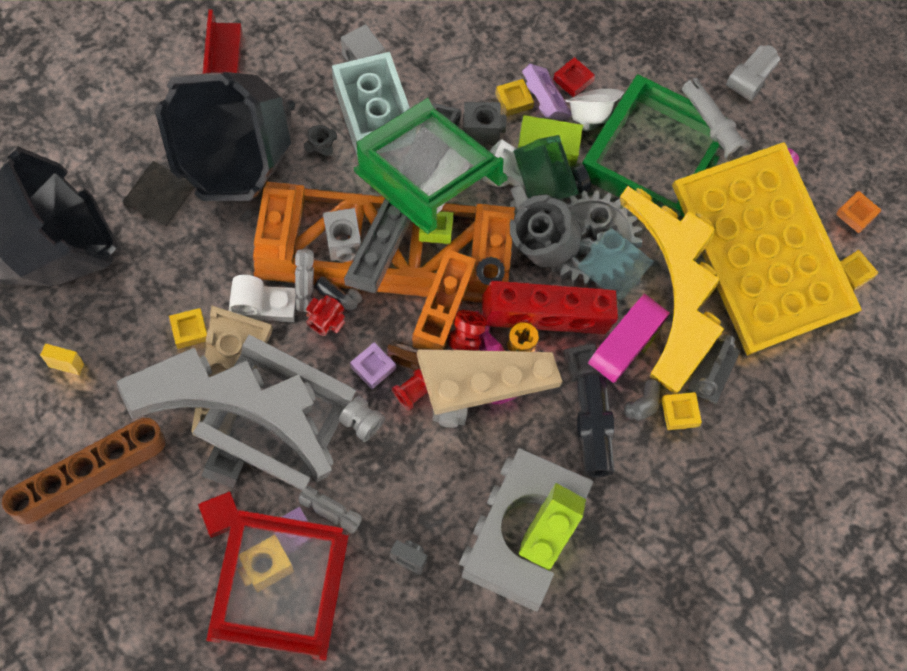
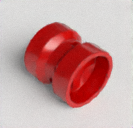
M459 310L454 319L456 327L455 330L450 332L448 345L453 350L479 351L481 345L480 335L485 332L487 319L483 315L471 310Z

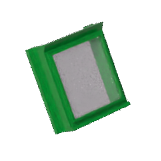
M428 97L356 142L359 165L354 167V172L427 235L437 228V208L484 176L497 186L508 180V176L503 173L504 159L502 157L497 158L438 112Z

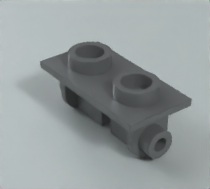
M723 335L722 338L716 341L697 367L687 391L691 393L696 392V395L717 404L741 351L736 348L734 337Z

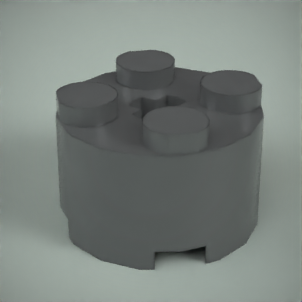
M549 195L533 196L520 204L521 209L516 213L514 221L511 219L510 235L515 246L530 261L539 267L558 266L576 256L580 249L581 228L566 204L558 199L551 198Z

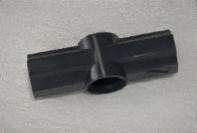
M587 375L578 378L577 381L579 401L577 435L578 440L582 441L584 475L591 478H603L614 473L615 466L612 450L614 416L613 412L609 411L606 377Z

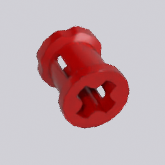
M419 368L413 371L414 375L402 385L392 387L394 396L407 411L414 408L413 404L428 393L422 371Z

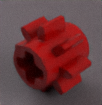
M324 296L320 301L313 298L305 309L307 311L306 316L309 317L306 321L307 325L322 336H326L330 331L337 334L345 324L343 320L345 316L342 314L344 307L330 296Z

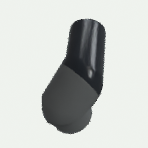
M325 276L318 279L314 286V289L322 296L334 298L348 311L356 309L357 304L362 301V296L356 289L350 288L345 293Z

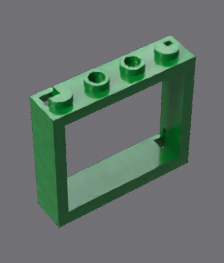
M637 74L585 156L582 164L588 172L591 184L619 198L627 186L633 190L637 188L642 189L652 197L651 202L660 208L667 206L676 212L679 216L677 219L679 220L680 216L683 218L685 216L679 201L674 203L600 165L638 102L710 137L711 129L688 98ZM712 141L694 174L717 165L720 156L716 154L719 149L723 150L718 142Z

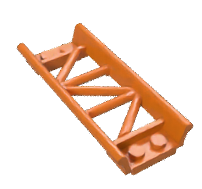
M267 181L263 189L254 239V276L261 280L295 283V269L297 267L295 265V255L297 250L304 249L326 231L323 216L299 236L304 200L338 204L329 212L355 208L361 238L364 214L372 225L378 213L376 208L381 207L385 198L376 195L305 188L304 185ZM445 203L440 211L454 212L453 216L475 218V222L421 268L423 242L419 241L420 228L413 223L408 264L398 248L392 259L396 269H387L377 292L428 297L437 274L435 272L439 269L446 249L458 253L473 240L471 257L477 259L463 301L482 303V295L488 285L481 283L476 274L477 265H479L482 259L490 256L500 259V262L505 267L502 281L508 282L512 249L510 222L511 219L514 221L515 207L487 204L471 206ZM314 260L312 266L314 268L313 285L316 284L318 279L325 276L338 288H353L345 286L344 281L353 260L344 263ZM487 264L483 269V274L486 278H494L498 274V268L494 264Z

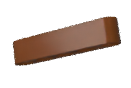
M151 418L138 419L14 485L3 495L2 507L16 522L20 524L33 523L158 455L165 447V436L155 420ZM145 433H155L151 441L146 443L140 442L141 437ZM124 449V453L120 458L110 459V455L114 450ZM93 465L91 473L83 477L79 476V472L84 466ZM55 482H61V487L57 492L47 494L50 485ZM29 499V504L24 510L16 511V506L21 500Z

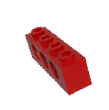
M491 280L482 295V315L487 319V326L513 328L518 323H529L536 330L606 334L618 320L616 290Z

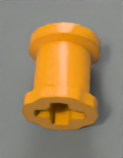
M529 323L516 324L509 334L508 351L535 352L539 338L538 331ZM522 340H526L523 345L519 344Z

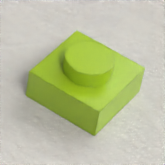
M440 211L437 214V228L428 235L420 229L419 241L451 244L454 212Z

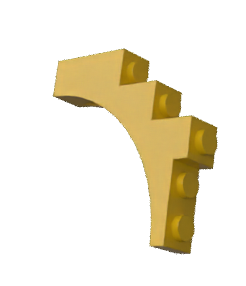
M627 186L620 196V203L634 214L654 237L667 263L673 286L674 316L672 328L664 351L652 370L650 378L660 382L663 387L673 394H679L724 330V328L719 326L721 321L707 311L704 314L699 312L718 285L720 279L715 276L717 272L711 266L704 262L700 264L695 262L713 238L715 229L711 227L713 223L700 213L693 215L688 211L684 218L679 221L677 219L679 216L667 206L660 208L651 202L652 197L642 189L637 188L633 190Z

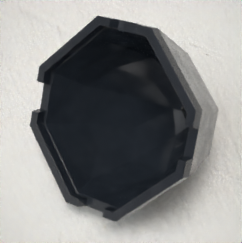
M218 72L171 77L167 84L169 88L165 100L159 102L155 109L170 172L178 179L186 178L196 188L194 194L201 201H251L255 199L291 144V111L295 109L294 101L284 99L258 75Z
M19 146L10 152L0 169V284L55 286L107 268L113 262L114 258L110 254L117 249L118 243L93 195L85 188L77 191L64 179L68 171L60 163Z

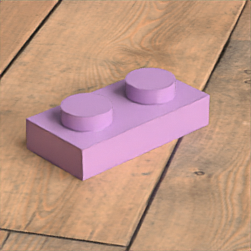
M529 64L522 70L527 80V88L537 97L542 114L549 119L566 121L572 115L547 69Z

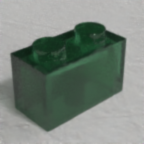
M559 135L537 139L513 151L528 198L538 195H549L551 198L563 201L579 194Z

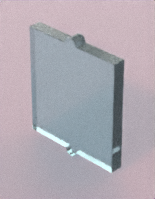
M610 227L597 244L591 245V251L577 268L603 289L616 290L617 300L621 302L634 285L638 286L641 283L640 278L654 261Z

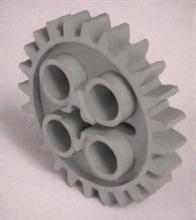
M597 190L593 198H588L586 191L582 192V199L577 200L573 194L570 195L571 203L569 205L566 204V206L575 216L581 228L580 249L576 256L558 266H552V272L561 270V280L572 276L573 286L579 280H584L585 288L589 287L591 281H595L597 287L601 288L603 279H606L612 285L613 275L615 274L623 279L625 277L623 267L632 270L634 268L632 259H639L640 257L638 248H642L643 239L638 238L642 236V227L637 226L639 220L636 216H631L632 213L626 208L622 209L620 198L614 203L611 202V193H608L604 199H600L599 191ZM604 217L607 221L597 224L593 222V219ZM613 242L619 244L620 247L615 250H609L605 245ZM583 254L591 257L587 262L576 260L578 256Z

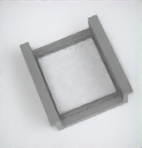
M248 335L242 346L241 355L234 366L247 361L251 370L256 368L264 383V387L261 390L299 374L303 383L307 381L310 384L315 395L312 410L305 414V417L310 416L318 430V435L315 437L320 447H327L340 422V414L351 402L356 390L273 346ZM209 409L203 422L199 421L193 432V435L302 491L305 490L312 475L306 465L282 439L265 427L240 415Z

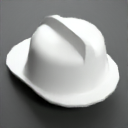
M595 89L585 91L565 101L570 102L573 121L582 124L583 131H589L598 128L599 124L607 123L612 115L615 101L622 98L624 92L619 89Z

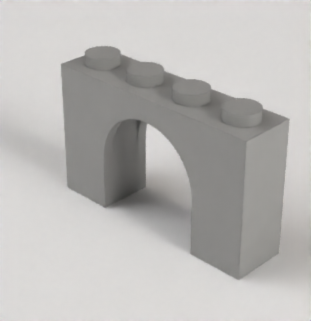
M518 448L514 458L511 456L507 457L500 473L506 477L501 487L494 486L487 501V504L491 505L492 508L487 517L480 516L473 532L474 535L478 536L473 548L470 546L466 547L459 565L464 567L462 578L538 612L554 573L518 557L508 548L502 536V520L516 506L526 503L542 505L555 483L586 499L593 481Z

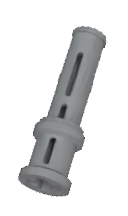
M693 78L694 84L691 80L687 81L683 85L682 91L711 129L710 137L712 140L720 144L725 151L724 157L728 161L740 158L749 150L751 145L749 141L740 136L736 130V123L733 120L726 119L703 88L698 78Z

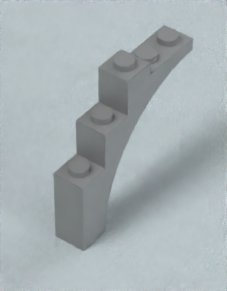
M192 348L117 380L118 391L132 420L162 410L185 407L226 411L252 420L282 439L300 457L315 482L327 478L332 471L330 467L333 465L332 457L325 446L320 447L315 437L318 435V430L310 416L305 417V414L311 412L314 405L315 395L313 389L307 381L303 383L299 374L261 390L264 387L263 380L256 368L251 370L247 361L209 377L208 375L212 374V370L204 355L199 357L195 348Z

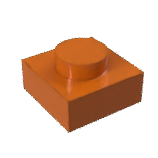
M858 191L839 208L836 215L859 234L882 210Z

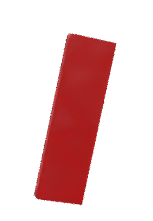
M208 9L202 74L218 72L239 73L242 40L241 23H217L213 9Z

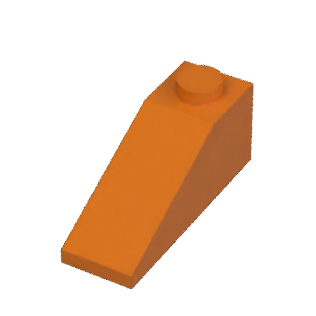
M446 249L413 332L412 347L419 350H446L450 332L453 331L455 326L454 319L456 313L461 308L477 259Z

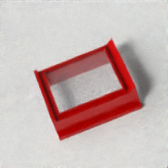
M238 510V516L233 515L206 641L221 644V641L310 655L312 659L326 661L349 535L342 534L343 528Z

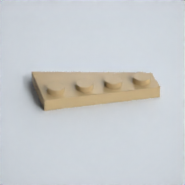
M211 305V319L205 343V357L212 370V374L208 376L211 377L234 367L241 355L242 346L248 335L268 343L273 331L272 325ZM195 408L192 434L199 421L203 422L209 408ZM228 412L218 431L229 436L237 414Z
M419 349L417 351L418 362L435 415L557 388L563 382L552 352Z

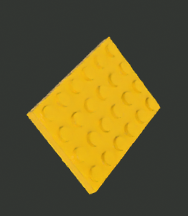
M785 142L675 180L672 183L673 190L684 215L688 211L693 215L700 213L713 223L711 227L715 229L714 236L702 251V255L706 264L717 272L715 276L720 278L716 287L747 356L862 311Z

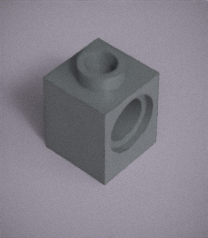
M464 102L463 131L479 144H496L499 142L500 133L506 132V115H501V103Z

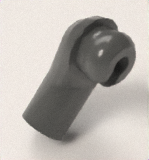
M654 380L646 381L643 397L635 400V402L629 401L624 407L625 416L629 419L635 418L637 421H640L655 414L659 405L661 383Z

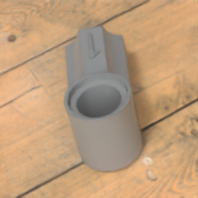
M760 45L744 65L740 63L735 68L726 86L747 100L752 101L762 88L766 78L779 64L781 58L778 56L777 50L770 45Z

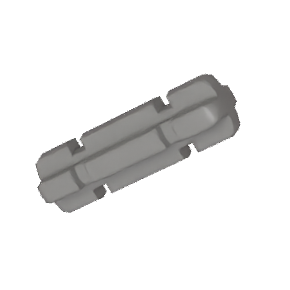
M308 249L297 250L295 255V265L297 266L295 269V294H297L295 308L297 311L307 312L305 309L313 299L314 268L312 266L314 263V253Z
M306 486L305 490L300 493L298 500L303 506L308 509L314 508L315 513L336 525L340 523L341 528L350 533H354L361 523V516L351 510L347 512L345 506L324 494L320 496L319 491L310 486Z

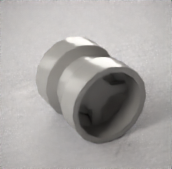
M357 396L344 408L340 414L339 421L346 427H353L356 431V436L363 442H366L381 428L385 421V416L378 410L373 411L370 409L368 401L362 396Z

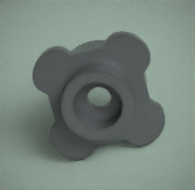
M324 125L310 127L308 129V141L304 143L305 151L308 153L319 152L324 156L331 155L333 153V141L337 139L336 131Z

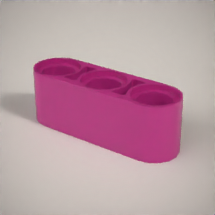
M644 293L596 350L588 364L612 383H615L659 330L658 327L660 328L670 312Z

